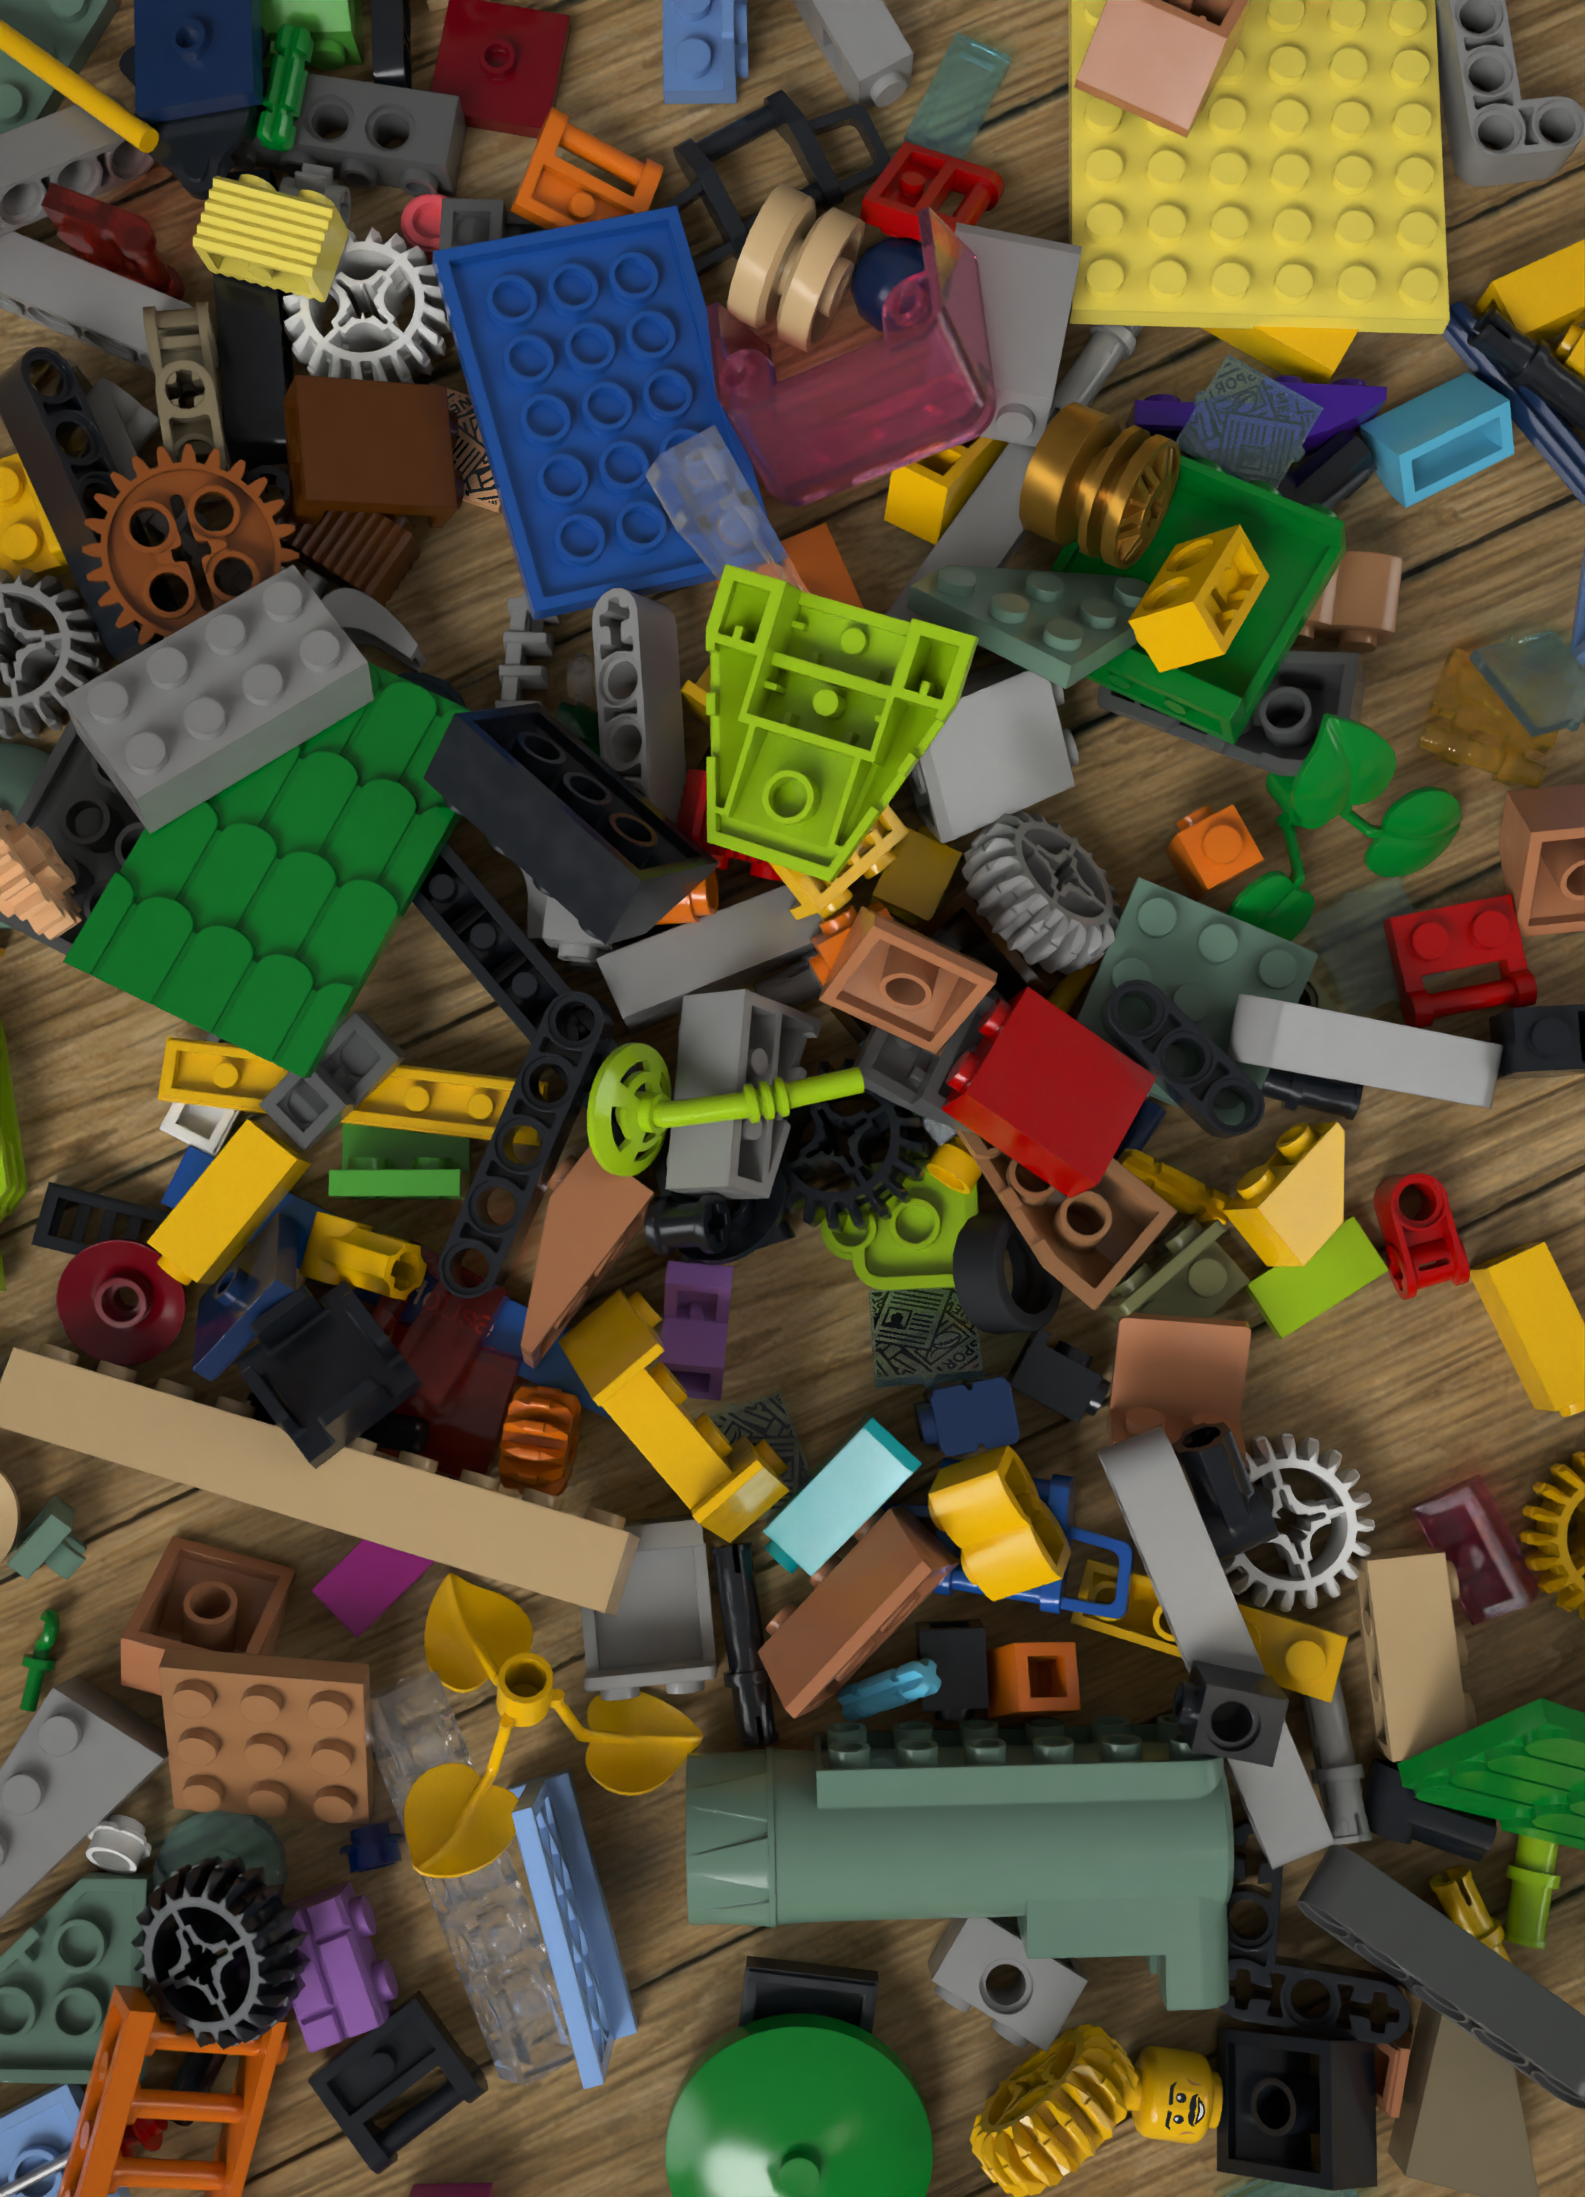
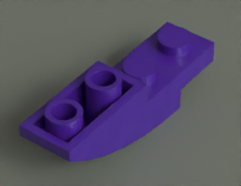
M1279 376L1269 381H1261L1264 388L1269 387L1273 389V391L1266 393L1268 397L1272 396V407L1276 417H1288L1289 421L1287 423L1294 422V424H1300L1299 418L1302 417V423L1305 426L1301 442L1298 445L1300 427L1228 416L1218 465L1225 473L1243 472V470L1235 469L1239 448L1242 445L1265 449L1261 469L1266 468L1273 428H1275V435L1269 467L1272 466L1278 429L1281 430L1275 465H1278L1284 430H1287L1281 464H1285L1291 431L1294 432L1288 462L1312 455L1340 431L1353 435L1360 430V425L1374 419L1387 399V387L1367 386L1365 381L1355 378L1340 379L1331 384L1305 383L1304 379L1297 376ZM1259 385L1258 390L1266 408L1248 416L1257 417L1267 413L1262 418L1274 420L1261 385ZM1257 392L1255 393L1257 404L1254 410L1263 407ZM1157 394L1149 396L1144 400H1135L1126 423V429L1136 425L1149 431L1151 436L1159 434L1177 443L1183 441L1179 448L1186 451V457L1192 460L1195 457L1206 458L1188 429L1191 423H1195L1196 415L1197 426L1190 427L1193 431L1197 430V437L1200 442L1204 441L1198 418L1200 414L1206 440L1213 438L1209 416L1204 404L1181 402L1178 397L1169 394ZM1284 395L1285 397L1280 399L1287 401V405L1276 406L1275 403L1282 402L1275 399V396ZM1229 397L1213 398L1206 402L1220 437L1223 426L1219 427L1211 405ZM1253 397L1250 405H1242L1236 414L1244 415L1250 412L1255 398ZM1236 398L1214 406L1215 411L1226 413L1220 409L1230 408ZM1238 400L1234 406V411L1236 409V405H1238V402H1240L1241 400ZM1294 402L1297 403L1298 413L1314 412L1316 414L1296 416ZM1288 407V414L1283 410L1284 414H1281V411H1279V415H1277V408ZM1217 414L1220 423H1224L1225 416ZM1306 417H1308L1309 422L1308 430L1306 428ZM1233 421L1226 465L1223 467L1230 423ZM1239 422L1232 466L1229 468L1236 424ZM1245 424H1248L1245 442L1243 444L1242 438L1244 433ZM1251 425H1252V426H1254V428H1253V433H1252V439H1251V444L1248 445V440H1249V435H1250V430H1251ZM1257 426H1259V433H1258L1257 443H1256V446H1254V439H1255L1256 429H1257ZM1263 427H1265L1263 446L1260 447ZM1183 436H1185L1186 439L1189 441L1197 455L1190 450V448L1184 441ZM1216 439L1203 444L1207 452L1218 450L1220 443ZM1243 448L1245 455L1248 453L1254 454L1257 462L1253 465H1247L1244 462L1241 467L1257 470L1262 451ZM1217 453L1210 455L1211 459L1209 460H1216Z

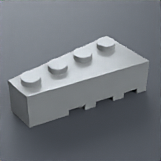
M79 1675L52 1687L0 1769V1923L48 1878L66 1858L77 1850L102 1821H106L169 1760L166 1731Z

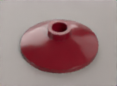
M124 1238L103 1240L79 1252L64 1269L56 1294L58 1316L70 1340L88 1356L98 1361L102 1360L120 1366L136 1365L147 1362L163 1353L179 1335L187 1313L185 1286L167 1274L157 1264L162 1254L152 1246L140 1241ZM121 1287H130L137 1293L139 1301L136 1306L127 1305L121 1300Z

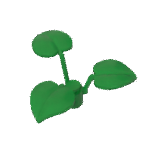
M1325 713L1315 743L1300 766L1296 776H1280L1270 772L1265 783L1267 792L1283 811L1276 818V823L1283 831L1291 865L1290 877L1288 878L1281 871H1270L1256 878L1236 897L1225 914L1292 941L1310 920L1315 904L1311 893L1307 889L1300 887L1305 881L1306 874L1295 833L1296 826L1306 829H1317L1339 815L1361 833L1374 839L1364 855V863L1372 872L1383 877H1402L1423 869L1439 857L1450 845L1460 828V822L1463 820L1459 802L1449 791L1443 788L1422 787L1412 790L1395 801L1386 811L1381 826L1370 824L1352 810V805L1368 803L1383 793L1393 778L1396 769L1395 752L1380 734L1365 724L1339 715Z

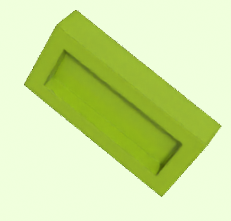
M1350 1216L1344 1219V1223L1305 1266L1269 1267L1250 1279V1282L1244 1286V1289L1276 1338L1283 1339L1389 1269L1355 1217Z

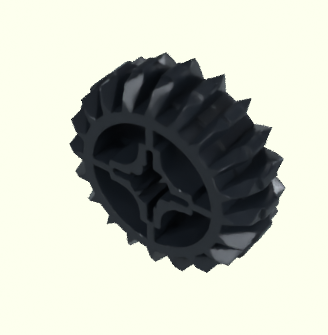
M845 1058L840 1070L852 1068L855 1060ZM820 1061L819 1075L835 1072L834 1067L828 1061ZM864 1088V1093L790 1109V1115L783 1117V1120H786L791 1127L779 1164L787 1183L785 1210L791 1215L803 1211V1221L814 1228L822 1223L826 1217L828 1227L833 1232L843 1231L848 1215H850V1219L855 1227L859 1230H867L869 1225L868 1211L872 1209L883 1220L891 1219L892 1211L886 1201L894 1195L900 1202L907 1204L911 1201L912 1195L902 1185L907 1178L915 1182L924 1180L925 1172L919 1166L912 1163V1159H922L931 1155V1147L927 1142L915 1139L929 1130L928 1121L924 1116L913 1115L915 1112L901 1107ZM845 1100H863L879 1107L869 1114L863 1109L852 1116H841L834 1111L831 1105ZM813 1118L816 1125L815 1134L812 1141L800 1149L802 1156L798 1158L802 1134ZM833 1124L843 1135L849 1136L847 1141L850 1150L848 1152L853 1158L855 1166L843 1155L838 1154L840 1147L837 1140L839 1138L832 1128ZM890 1131L891 1138L887 1156L880 1169L874 1173L871 1166L872 1155L875 1149L886 1141L885 1134ZM836 1173H846L855 1182L857 1187L841 1192H827L812 1188L807 1183L819 1175L825 1180Z
M218 1855L213 1858H204L193 1865L187 1864L171 1873V1878L156 1886L154 1892L148 1895L149 1904L136 1917L142 1930L139 1931V1934L131 1943L144 1956L133 1970L147 1975L149 1986L145 1991V1995L155 1996L161 2004L160 2019L173 2017L176 2020L177 2036L190 2032L193 2029L200 2048L217 2042L224 2050L230 2046H237L241 2042L247 2043L250 2040L254 2041L260 2038L271 2027L288 2015V2011L294 2007L292 2001L299 1996L300 1991L306 1986L300 1974L304 1972L305 1967L311 1960L297 1948L303 1944L309 1933L294 1928L292 1922L300 1906L285 1907L280 1899L284 1884L270 1885L268 1887L265 1884L264 1866L250 1868L246 1871L242 1857L227 1859L223 1862ZM223 1948L227 1949L218 1955L215 1954L217 1951Z

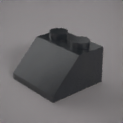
M1217 2028V2072L1220 2074L1223 2087L1222 2112L1217 2126L1218 2172L1331 2191L1377 2186L1375 2043L1317 2033Z

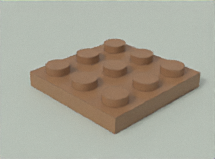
M166 1647L159 1665L174 1809L194 1810L202 1813L222 1812L258 1815L265 1818L282 1817L318 1820L335 1824H370L375 1803L369 1664Z

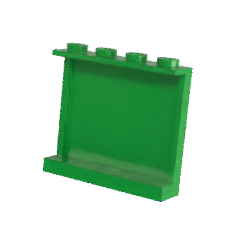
M1181 455L1179 477L1170 506L1149 548L1137 563L1126 570L1114 567L1103 562L1102 556L1097 559L1081 553L1078 541L1076 540L1070 545L1064 546L1050 571L1117 575L1124 578H1136L1151 585L1175 545L1240 524L1270 577L1225 655L1159 673L1146 650L1137 643L1084 677L1235 745L1346 554L1345 522L1341 521L1333 511L1325 506L1316 503H1309L1304 506L1282 497L1276 488L1266 482L1251 480L1248 483L1226 474L1218 464L1207 458L1195 457L1192 460Z

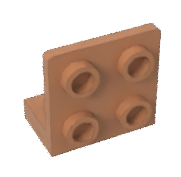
M1135 1312L1128 1316H1119L1107 1420L1109 1446L1159 1425L1164 1429L1172 1445L1179 1440L1183 1431L1195 1425L1224 1422L1232 1431L1245 1465L1246 1448L1240 1424V1414L1251 1339L1249 1323L1237 1320Z

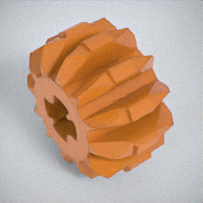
M540 1385L537 1388L522 1386L514 1394L513 1402L508 1407L506 1423L503 1424L504 1432L499 1446L501 1448L498 1463L500 1469L499 1477L504 1488L519 1491L521 1495H523L525 1488H529L552 1496H560L567 1488L568 1480L572 1477L574 1461L577 1458V1446L580 1439L579 1431L582 1420L580 1414L581 1404L576 1395L564 1393L562 1389Z

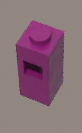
M450 1475L447 1477V1478L456 1480L454 1477H452V1476H450ZM363 1539L311 1591L358 1638L436 1561Z

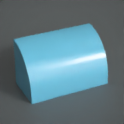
M1469 372L1360 425L1362 440L1371 450V457L1378 468L1375 471L1378 478L1390 495L1405 508L1514 454L1510 400Z

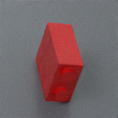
M1028 986L1007 1002L998 998L989 1007L978 1024L977 1031L984 1036L975 1052L966 1051L950 1071L946 1084L953 1089L941 1110L1068 1198H1072L1099 1184L1157 1077Z

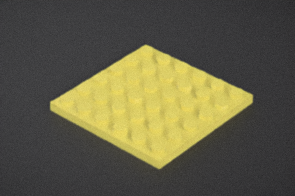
M1069 0V244L1082 246L1069 313V324L1253 329V326L1359 329L1358 332L1444 333L1450 321L1435 0H1251L1240 42L1187 138L1074 87L1078 72L1107 0Z

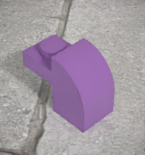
M693 1260L687 1262H667L661 1335L665 1351L659 1355L658 1363L661 1361L687 1391L688 1398L721 1401L733 1266L707 1265Z

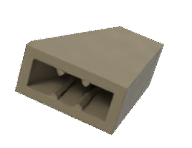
M1422 2001L1408 2061L1400 2115L1394 2121L1388 2153L1402 2173L1409 2178L1480 2197H1540L1515 2068Z

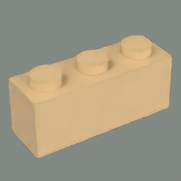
M1429 1546L1373 1551L1368 1557L1359 1556L1355 1553L1351 1554L1352 1565L1359 1571V1577L1354 1580L1375 1749L1392 1762L1403 1761L1477 1726L1475 1707L1469 1693H1463L1460 1667L1467 1665L1468 1650L1462 1629L1459 1626L1455 1627L1452 1601L1459 1598V1581L1452 1561H1446L1445 1552Z

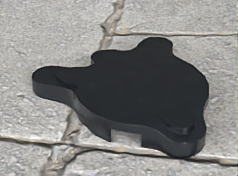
M261 26L263 63L270 51L271 41L269 35ZM135 46L126 50L119 61L121 72L134 86ZM259 105L148 124L159 134L157 146L148 154L155 162L167 168L178 178L183 188L193 198L208 200L209 189L213 187V178L215 176L226 178L230 170L236 165L230 156L240 146L246 134L252 142L254 141L259 122Z

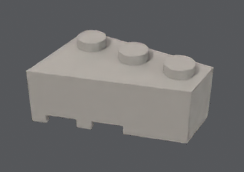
M747 989L684 995L681 1023L678 1031L679 1046L672 1100L742 1092L743 1085L751 1083L757 1089L758 1082L766 1080L771 1086L772 1080L775 1077H781L784 1082L806 1078L807 1071L799 1067L807 1038L818 1037L823 1020ZM775 1112L774 1120L767 1121L761 1115L760 1122L752 1124L746 1118L671 1128L669 1152L666 1161L667 1176L665 1189L699 1199L707 1194H719L725 1200L769 1198L791 1125L786 1120H783L778 1112Z

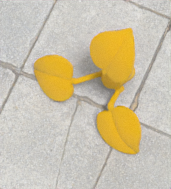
M449 1573L440 1584L428 1611L424 1632L425 1659L433 1676L442 1685L455 1692L467 1693L474 1691L490 1679L497 1686L496 1706L501 1719L486 1770L481 1778L468 1765L453 1762L428 1769L412 1785L404 1806V1829L413 1869L427 1877H460L488 1866L508 1849L516 1836L511 1812L519 1800L510 1790L492 1784L497 1777L513 1728L515 1726L530 1727L539 1723L545 1718L550 1708L555 1709L578 1741L589 1743L585 1764L591 1777L608 1791L619 1795H641L651 1792L664 1784L687 1760V1754L694 1753L700 1747L703 1738L702 1732L681 1711L663 1700L644 1692H640V1696L615 1701L601 1700V1694L596 1696L590 1702L587 1710L588 1729L584 1728L564 1701V1691L552 1689L553 1671L550 1664L540 1655L530 1653L533 1629L523 1609L502 1594L473 1585L461 1577Z

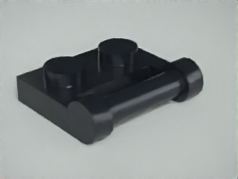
M420 1990L395 2008L384 2024L360 2035L317 2068L308 2079L311 2087L365 2163L376 2174H381L398 2160L397 2152L461 2102L465 2100L471 2104L488 2091V2083L480 2067L473 2059L465 2055ZM436 2066L441 2068L448 2078L445 2082L384 2129L374 2124L370 2117Z

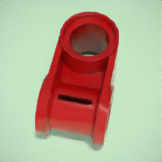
M1424 1173L1396 1174L1384 1179L1376 1188L1373 1203L1386 1248L1388 1271L1399 1296L1403 1300L1416 1297L1417 1290L1449 1281L1455 1286L1468 1283L1470 1278L1468 1258L1457 1234L1448 1201V1194L1443 1184L1435 1177ZM1408 1185H1412L1418 1190L1422 1201L1420 1212L1412 1219H1408L1402 1214L1398 1200L1400 1193ZM1436 1261V1262L1433 1263V1264L1419 1267V1266L1422 1265V1264H1426V1263H1429V1262Z

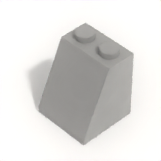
M962 223L956 224L917 425L1036 447L1046 430L1053 401L1082 246Z
M1012 661L968 673L958 706L908 775L918 818L941 844L955 840L998 821L1004 813H1016L1075 786L1071 767L1079 764V757L1071 731L1068 728L1063 730L1061 728L1056 707L1064 704V692L1061 686Z

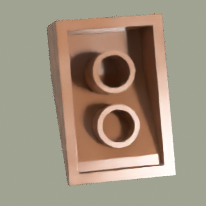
M590 1146L579 1160L570 1154L560 1164L547 1184L552 1189V1192L548 1197L549 1201L521 1340L523 1360L534 1370L643 1228L648 1204L654 1196L653 1191L634 1177L612 1175L605 1171L595 1159Z

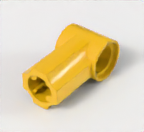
M317 1211L298 1274L333 1285H338L345 1281L351 1289L359 1287L387 1297L406 1300L409 1293L421 1287L427 1264L422 1259L421 1246L387 1234L372 1232L374 1227L371 1225Z

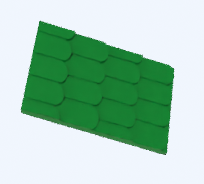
M368 662L373 701L150 834L145 828L121 870L115 872L63 962L302 1078H311L462 816L448 808L443 801V796L426 782L423 777L454 714L470 712L471 710Z

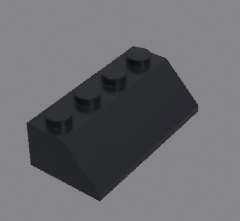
M539 703L455 713L423 777L426 782L443 796V801L448 808L459 815L465 816L487 836L488 843L494 850L510 857L532 877L533 884L539 891L556 899L578 919L579 926L586 934L602 941L605 945L647 933L706 879L718 863L715 858Z

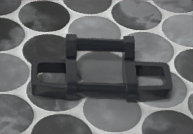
M781 89L765 97L763 107L695 143L689 138L673 147L676 160L685 178L691 185L661 208L677 206L680 213L701 197L725 243L694 261L698 277L732 257L735 260L739 259L750 229L759 214L757 212L743 221L741 220L712 163L775 129L784 141L789 144L809 185L798 191L811 196L815 200L816 209L822 207L825 211H828L830 208L843 203L845 196L876 181L891 161L867 110L862 105L855 104L807 121L800 109ZM850 125L858 130L872 157L873 165L838 182L815 136Z

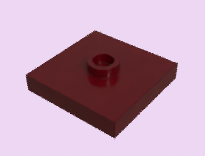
M449 0L430 92L459 96L467 127L538 139L552 106L556 107L571 32L570 16L482 0Z

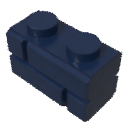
M989 1373L963 1378L962 1383L953 1380L928 1385L923 1393L924 1401L913 1403L920 1441H923L924 1445L934 1444L947 1457L975 1452L978 1450L979 1444L986 1449L1015 1444L1018 1441V1436H1020L1010 1382L1006 1381L1004 1376Z

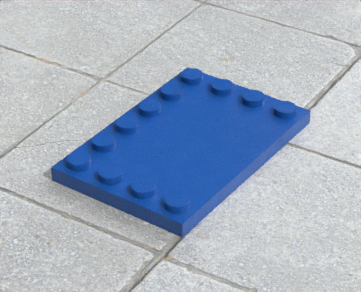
M677 206L433 251V267L533 621L593 608L601 596L612 588H623L636 594L647 596L721 579L725 564L752 572L776 567L779 555Z

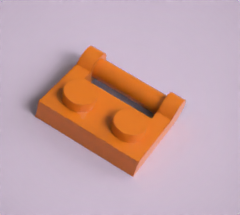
M552 106L542 125L537 143L510 211L546 230L648 211L661 179L664 166L648 157L644 162L632 157L569 123V115ZM557 147H561L632 185L631 196L555 156Z

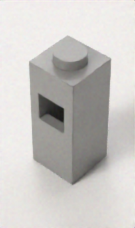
M791 0L852 105H862L866 110L874 105L884 107L895 102L910 87L914 53L883 0Z

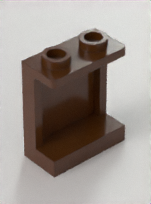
M295 375L283 399L293 523L318 524L327 510L428 516L429 528H443L456 509H460L464 496L463 476L461 471L454 470L452 452L458 439V418L456 412L448 408L447 386Z

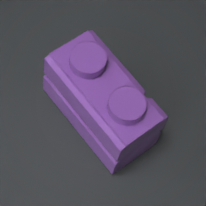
M351 1881L343 1882L322 1890L315 1895H309L285 1905V1907L300 1906L292 1922L294 1928L309 1933L303 1944L297 1948L311 1960L305 1967L304 1972L300 1974L306 1986L292 2002L308 2051L312 2053L339 2043L345 2038H352L380 2027L386 2022L394 2008L392 2000L398 1997V1984L394 1970L388 1959L385 1958L378 1961L370 1936L376 1933V1921L371 1904L365 1895L355 1896Z

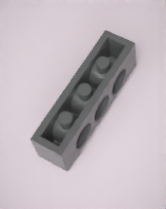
M262 66L263 98L270 67ZM308 73L299 119L293 121L292 124L297 127L293 147L288 152L269 150L261 145L257 133L253 142L246 134L240 146L230 156L236 163L233 168L242 171L253 170L256 166L281 170L288 176L295 178V172H302L303 163L331 167L333 168V178L341 179L346 184L360 189H371L376 185L401 188L406 193L416 197L425 193L434 195L438 193L455 197L467 125L459 96ZM262 104L259 105V117L262 111L267 110V107ZM334 130H346L343 135L336 139H324L327 134ZM394 139L407 140L398 148H384L388 142Z

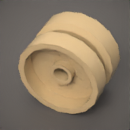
M783 183L778 185L763 204L739 256L727 301L728 316L759 330L769 325L777 317L778 339L811 353L819 345L829 329L851 281L864 239L865 222L835 207L830 208L816 220L815 200L811 196Z

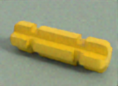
M1124 1149L1119 1155L1117 1161L1177 1211L1193 1215V1219L1195 1218L1199 1222L1219 1219L1225 1225L1229 1218L1222 1209L1231 1201L1232 1198L1214 1188L1212 1190L1206 1188L1204 1183L1163 1162L1154 1163L1153 1157L1137 1149Z

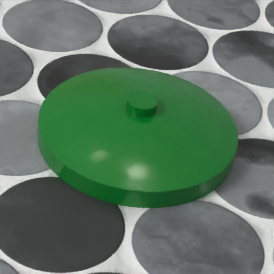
M783 2014L758 2019L738 2027L713 2043L699 2056L682 2080L674 2097L668 2119L665 2145V2165L672 2197H926L933 2167V2142L926 2102L918 2083L900 2057L873 2034L856 2025L840 2019L816 2014Z

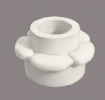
M111 1815L107 1821H102L88 1836L91 1842L87 1848L86 1856L93 1864L106 1871L117 1874H132L136 1871L140 1860L150 1856L152 1846L146 1842L147 1838L144 1836L146 1829L140 1822L124 1815Z

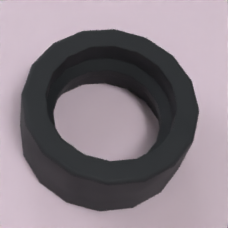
M1006 1209L981 1212L970 1217L958 1233L953 1252V1281L958 1301L970 1322L982 1332L993 1334L1032 1332L1050 1323L1059 1308L1063 1284L1042 1267ZM1005 1249L1009 1252L1013 1269V1289L1011 1294L1008 1290L1004 1274Z

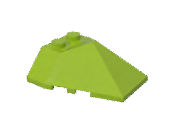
M725 564L706 626V651L710 653V693H706V715L710 716L711 757H706L707 842L828 882H834L958 706L979 638L912 618L910 623L801 591L787 581Z

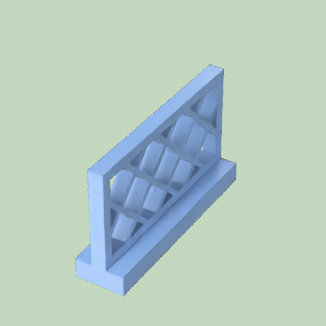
M571 1768L508 1785L506 1789L513 1792L519 1800L511 1812L516 1836L571 2046L576 2058L583 2089L585 2090L604 2084L614 2040L637 2033L638 2021Z

